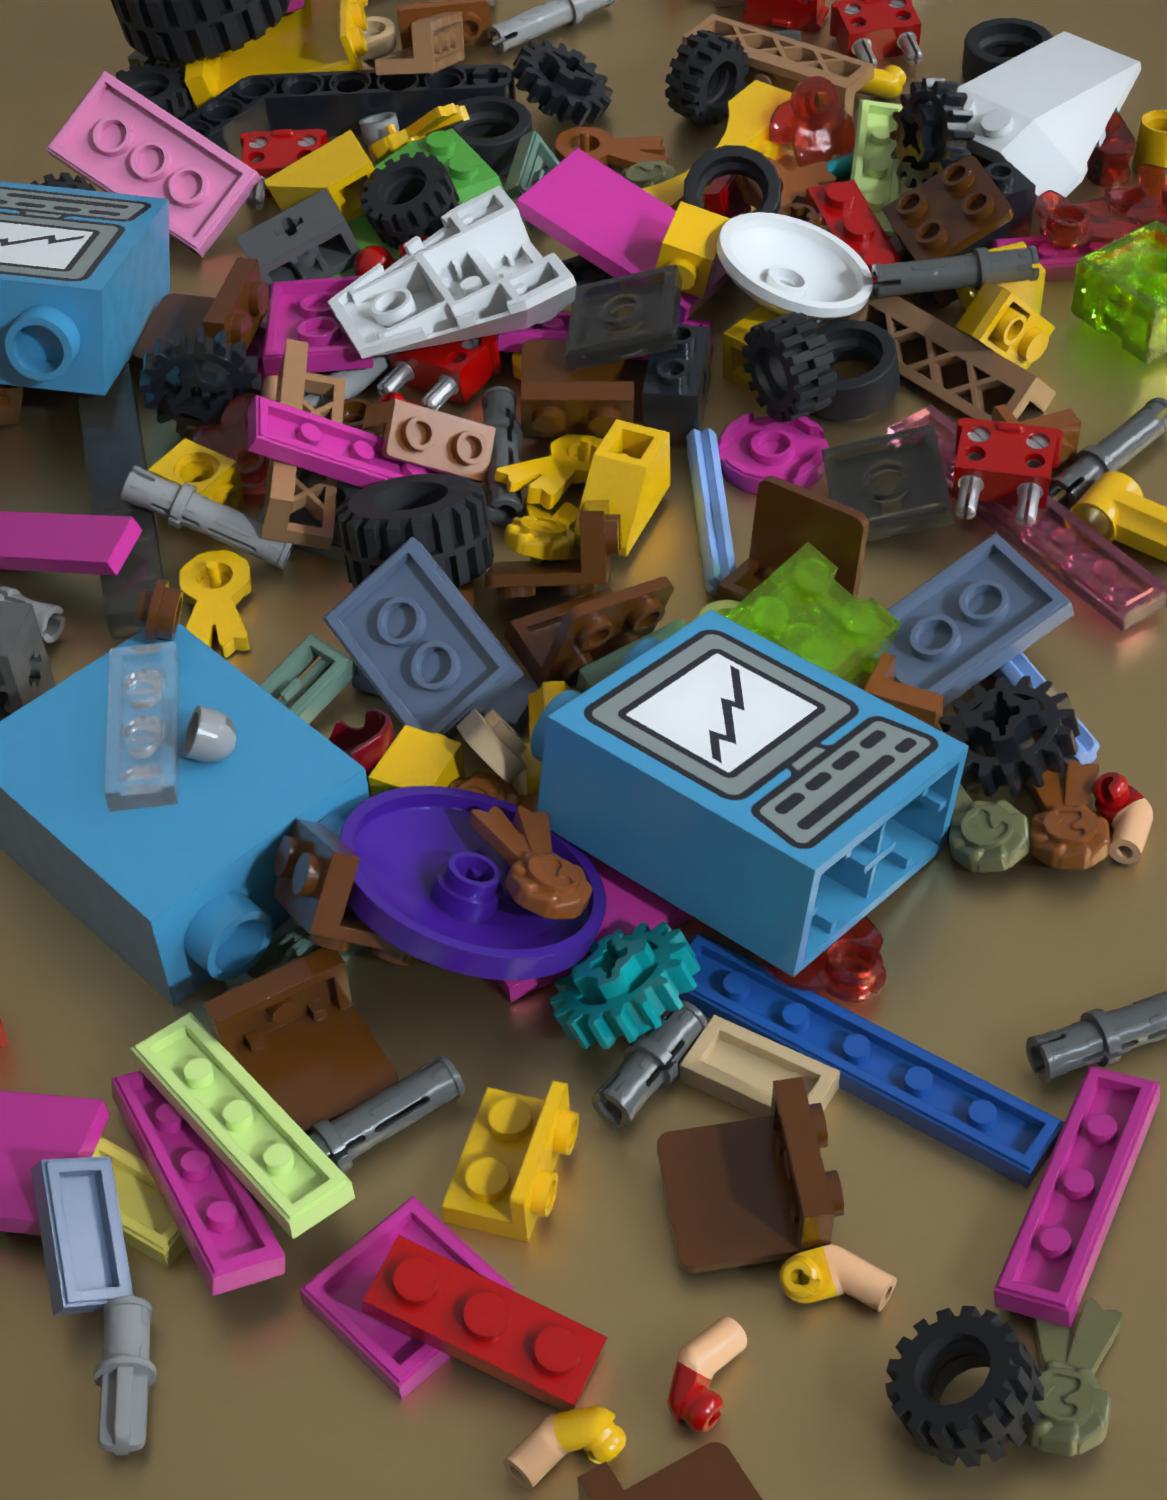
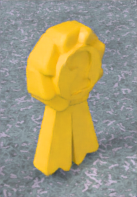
M451 103L446 106H438L406 129L398 132L395 124L386 126L388 136L368 147V153L373 163L379 164L406 144L425 138L426 135L469 121L470 118L465 105L459 106Z
M564 435L550 444L549 456L499 467L495 471L494 480L506 484L509 492H516L528 487L526 503L541 504L547 510L553 509L571 483L586 484L593 454L602 440L590 435Z
M526 497L523 507L524 517H515L512 523L506 526L503 543L516 553L531 557L530 561L539 564L542 563V560H566L571 558L575 552L577 541L574 527L579 508H576L569 502H564L552 515V509L547 510L541 504L526 503Z
M229 550L199 553L187 562L179 572V586L183 590V598L186 603L194 605L186 629L210 648L214 632L217 631L221 653L224 658L231 656L235 650H250L247 631L236 609V605L240 600L251 592V572L248 561Z

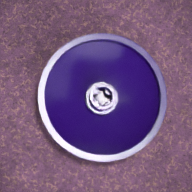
M412 786L397 788L374 795L360 803L346 818L339 840L361 857L347 903L370 929L398 949L431 965L452 972L494 980H529L551 976L574 966L591 950L604 920L606 894L597 870L585 853L576 845L550 830L552 853L557 854L572 864L580 866L584 871L587 882L591 884L592 893L587 907L580 916L574 919L544 918L523 908L514 901L505 883L511 865L468 822L472 809L488 812L491 807L496 806L502 810L512 823L518 806L488 795L458 788Z

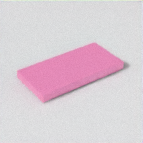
M105 70L46 147V150L53 158L104 192L168 199L169 236L201 258L205 256L262 179L257 171Z

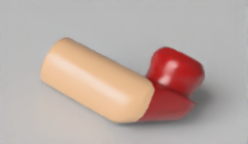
M1115 772L1105 773L1094 782L1092 794L1096 799L1095 807L1098 813L1114 829L1109 854L1119 863L1133 864L1140 860L1153 822V811L1149 802L1140 792L1128 785L1123 775Z
M730 1317L720 1318L684 1345L679 1351L667 1404L677 1423L685 1421L689 1428L696 1433L707 1432L714 1427L721 1417L720 1410L724 1408L721 1396L709 1390L714 1373L744 1351L747 1346L746 1333L736 1320Z

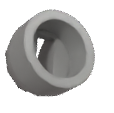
M395 112L378 113L367 116L359 121L362 137L368 147L388 136L386 126L395 124L397 132L399 131Z
M200 705L196 706L185 731L182 748L183 757L200 762L214 763L226 759L236 746L235 725L229 716L218 710Z

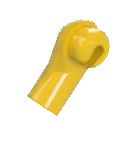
M888 65L883 70L875 68L874 78L856 93L885 100L893 99L902 93V86L906 83L905 72L896 65ZM842 73V74H837V75H841V76H844V77H849V76H850V75H847V74H844V73Z

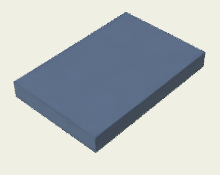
M995 533L850 635L854 648L873 668L876 667L883 652L895 655L894 681L944 695V708L1072 617L1074 611L1072 602L1000 535Z
M414 537L407 540L322 618L403 726L408 725L430 733H439L449 739H453L459 733L456 726L473 709H476L481 714L524 675L523 671L426 548Z

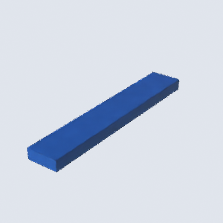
M698 932L689 942L700 965V971L692 975L697 984L695 990L679 994L678 997L681 1001L684 1000L696 1006L704 1016L710 1019L713 1015L719 1016L839 1070V1088L1026 1188L1030 1186L1052 1153L1065 1123L1064 1121Z

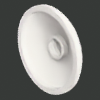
M746 213L728 220L719 234L716 244L717 254L728 276L753 300L778 314L785 315L790 312L798 314L801 312L807 315L809 320L838 319L861 310L866 305L872 292L873 278L863 259L841 239L806 221L775 213Z

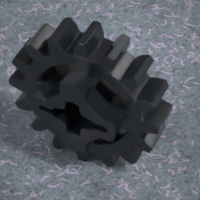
M543 39L541 44L530 40L527 46L523 45L513 63L514 68L511 76L518 79L516 88L528 92L529 96L526 100L529 103L538 102L540 104L538 109L543 114L551 117L553 114H557V118L561 123H565L567 118H570L576 126H582L584 121L593 126L597 119L601 120L612 101L610 96L613 90L605 86L608 78L604 75L596 74L595 69L597 65L595 63H586L585 55L573 48L570 52L567 51L563 43H560L556 48L547 39Z
M923 78L922 82L910 83L911 94H901L900 96L903 108L900 112H893L892 116L898 125L897 130L890 132V139L896 140L897 145L891 153V159L900 160L896 174L898 177H906L905 186L907 188H915L943 171L950 164L966 156H971L970 151L966 148L968 140L975 138V132L968 130L967 123L974 114L973 111L964 110L963 107L968 96L966 93L957 92L958 83L955 81H946V78Z
M204 326L197 327L195 337H187L182 329H176L174 343L171 344L159 337L156 340L155 353L146 352L144 355L143 370H141L140 391L145 392L144 406L146 409L157 408V422L160 424L171 419L175 420L176 433L182 434L188 426L196 427L198 437H204L208 427H214L220 435H224L227 433V422L231 421L241 427L245 424V412H248V407L255 396L261 395V374L258 373V359L256 356L246 357V343L244 341L236 342L231 346L227 344V331L221 330L216 334L215 338L207 337Z
M1023 676L1016 686H1008L1004 677L997 678L995 688L988 691L976 685L972 687L974 699L969 702L955 699L952 702V706L956 716H942L939 720L942 732L969 746L960 781L961 785L966 791H969L981 783L985 797H992L999 786H1007L1012 796L1019 795L1021 783L1027 781L1040 788L1045 785L1042 776L1044 772L1049 770L1062 774L1066 770L1062 756H1072L1078 752L1075 737L1080 735V729L1075 711L1071 707L1069 696L1066 692L1056 694L1053 683L1050 681L1040 684L1036 689L1033 688L1030 676Z

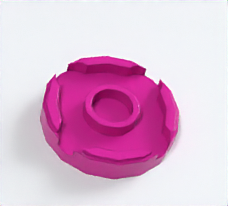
M754 412L744 414L726 425L718 438L722 475L727 482L741 491L757 495L759 483L768 476H775L808 489L821 480L828 467L829 446L824 439L825 432L819 424L806 416L782 423L777 422V417L754 418Z

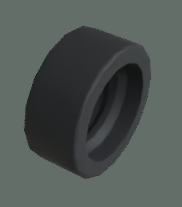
M996 18L981 22L971 28L964 39L963 78L966 82H969L1012 59L1004 57H1016L1047 41L1053 35L1039 24L1018 18Z
M496 95L476 96L454 104L459 106L465 105L470 120L443 130L446 131L453 128L498 176L509 174L520 137L532 131L531 114L527 108L512 98ZM480 135H501L493 138H473Z
M724 145L706 152L692 164L684 180V202L704 209L702 194L706 186L714 179L725 175H743L753 179L760 185L763 193V204L759 212L776 214L781 208V180L775 166L761 152L746 146Z
M844 320L830 322L817 328L816 335L824 334L828 341L824 345L826 353H833L835 361L829 363L830 366L838 362L860 361L867 362L875 367L870 372L859 377L831 382L837 388L835 396L830 397L832 403L813 413L824 419L847 421L862 419L881 411L895 398L900 386L895 340L885 329L865 321Z

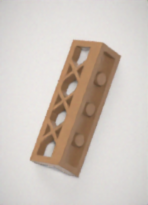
M462 11L442 12L411 22L413 47H408L376 59L375 70L376 75L435 73L464 60Z
M711 14L682 36V44L687 45L688 36L691 34L697 35L699 30H708L741 44L745 48L743 51L747 53L749 59L745 63V65L749 66V74L744 76V81L747 82L746 87L753 81L758 80L804 97L803 119L841 132L852 125L855 93L874 78L875 64L715 14ZM842 73H844V74H847V75H850V76H849V77H844V76L837 75V74H842Z
M872 289L866 305L848 318V320L867 322L874 310L886 318L888 333L896 342L899 375L970 418L992 421V416L985 412L982 392L999 386L1013 393L1006 405L1017 420L1028 403L1045 412L1057 394L1034 374L898 295L876 299ZM916 338L925 341L928 359L910 365L904 364L901 343ZM956 362L967 366L968 384L948 390L944 388L941 367ZM930 371L931 379L921 373ZM979 374H981L982 376H984V377H986V378L980 379V375H979ZM971 395L972 404L962 398Z
M287 338L277 379L275 401L342 423L346 379L306 372L309 342ZM304 392L330 396L331 402L315 409L304 399ZM269 458L261 538L330 550L334 533L338 480L316 473L323 481L307 488L296 477V472L303 468ZM305 507L321 522L320 528L289 522L290 514Z

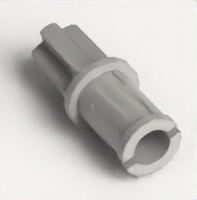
M135 1296L117 1297L105 1303L103 1311L105 1329L102 1361L95 1366L93 1372L94 1382L101 1388L98 1443L102 1450L114 1452L115 1456H128L129 1452L141 1450L145 1445L147 1436L148 1388L155 1383L157 1378L156 1367L149 1361L150 1321L152 1319L153 1306L146 1299Z

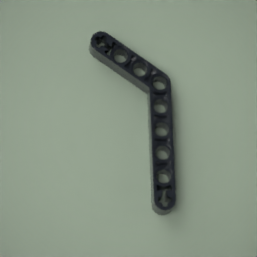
M501 64L448 66L435 73L376 75V70L373 69L252 75L240 79L185 117L181 122L241 161V133L273 131L275 129H322L327 132V137L340 136L351 129L354 135H362L359 121L367 116L383 112L396 113L399 131H401L438 106H446L451 103L456 104L476 96L496 95L512 98L516 101L515 78L511 76L512 69Z

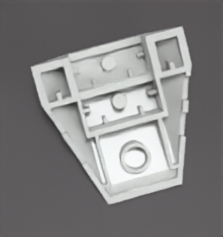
M1064 31L958 87L957 92L966 93L968 96L963 107L964 110L973 111L974 114L967 123V128L975 132V138L967 141L966 148L971 153L993 163L1010 162L1036 185L1034 208L1049 214L1083 181L1088 171L1087 161L1095 147H1101L1106 137L1105 127L1113 113H1119L1141 71L1140 61Z
M499 185L451 209L441 217L444 227L423 242L420 237H413L403 245L407 253L386 270H384L382 265L377 264L327 302L361 359L523 330L535 324L545 323L553 319L559 312L574 305L576 281L572 273L554 252L542 257L530 242L517 206Z

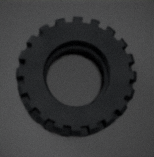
M111 0L128 44L149 59L156 58L160 62L172 63L174 60L190 63L204 57L209 60L220 57V53L229 50L232 52L244 47L246 42L250 40L256 41L264 36L268 27L274 28L280 22L282 14L286 13L290 4V0Z

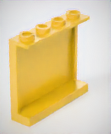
M304 0L303 9L283 14L280 22L274 28L268 27L265 35L258 40H250L244 44L243 48L234 52L229 50L220 53V57L209 60L206 57L198 58L195 62L186 63L185 83L197 109L247 76L362 70V56L368 55L367 43L363 31L368 30L367 18L363 7L368 6V0Z

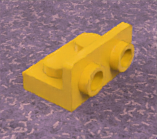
M553 1080L546 1100L487 1087L441 1206L444 1223L529 1242L537 1216L548 1217L552 1210L558 1186V1174L553 1171L559 1154L567 1156L571 1154L578 1133L579 1113L570 1111L568 1083Z

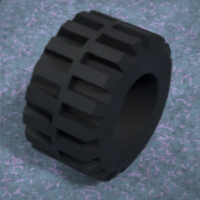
M416 474L396 477L375 483L346 498L341 503V506L337 508L336 513L349 583H352L353 588H356L411 537L422 543L456 588L480 577L494 562L485 492L479 483L473 482L471 479L448 474Z

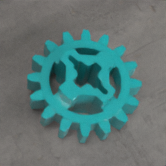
M646 922L639 923L630 935L625 936L622 930L619 929L599 940L598 943L594 942L590 950L591 955L570 967L572 970L570 976L556 980L555 986L560 993L550 998V1004L555 1010L553 1015L570 1041L577 1039L580 1046L585 1049L598 1041L602 1049H609L618 1036L625 1035L629 1043L633 1042L637 1036L644 1034L652 1028L657 1029L662 1026L659 1016L666 1010H680L684 1005L678 996L679 994L695 990L697 984L692 975L700 971V965L695 958V953L679 928L672 931L666 922H661L651 931Z

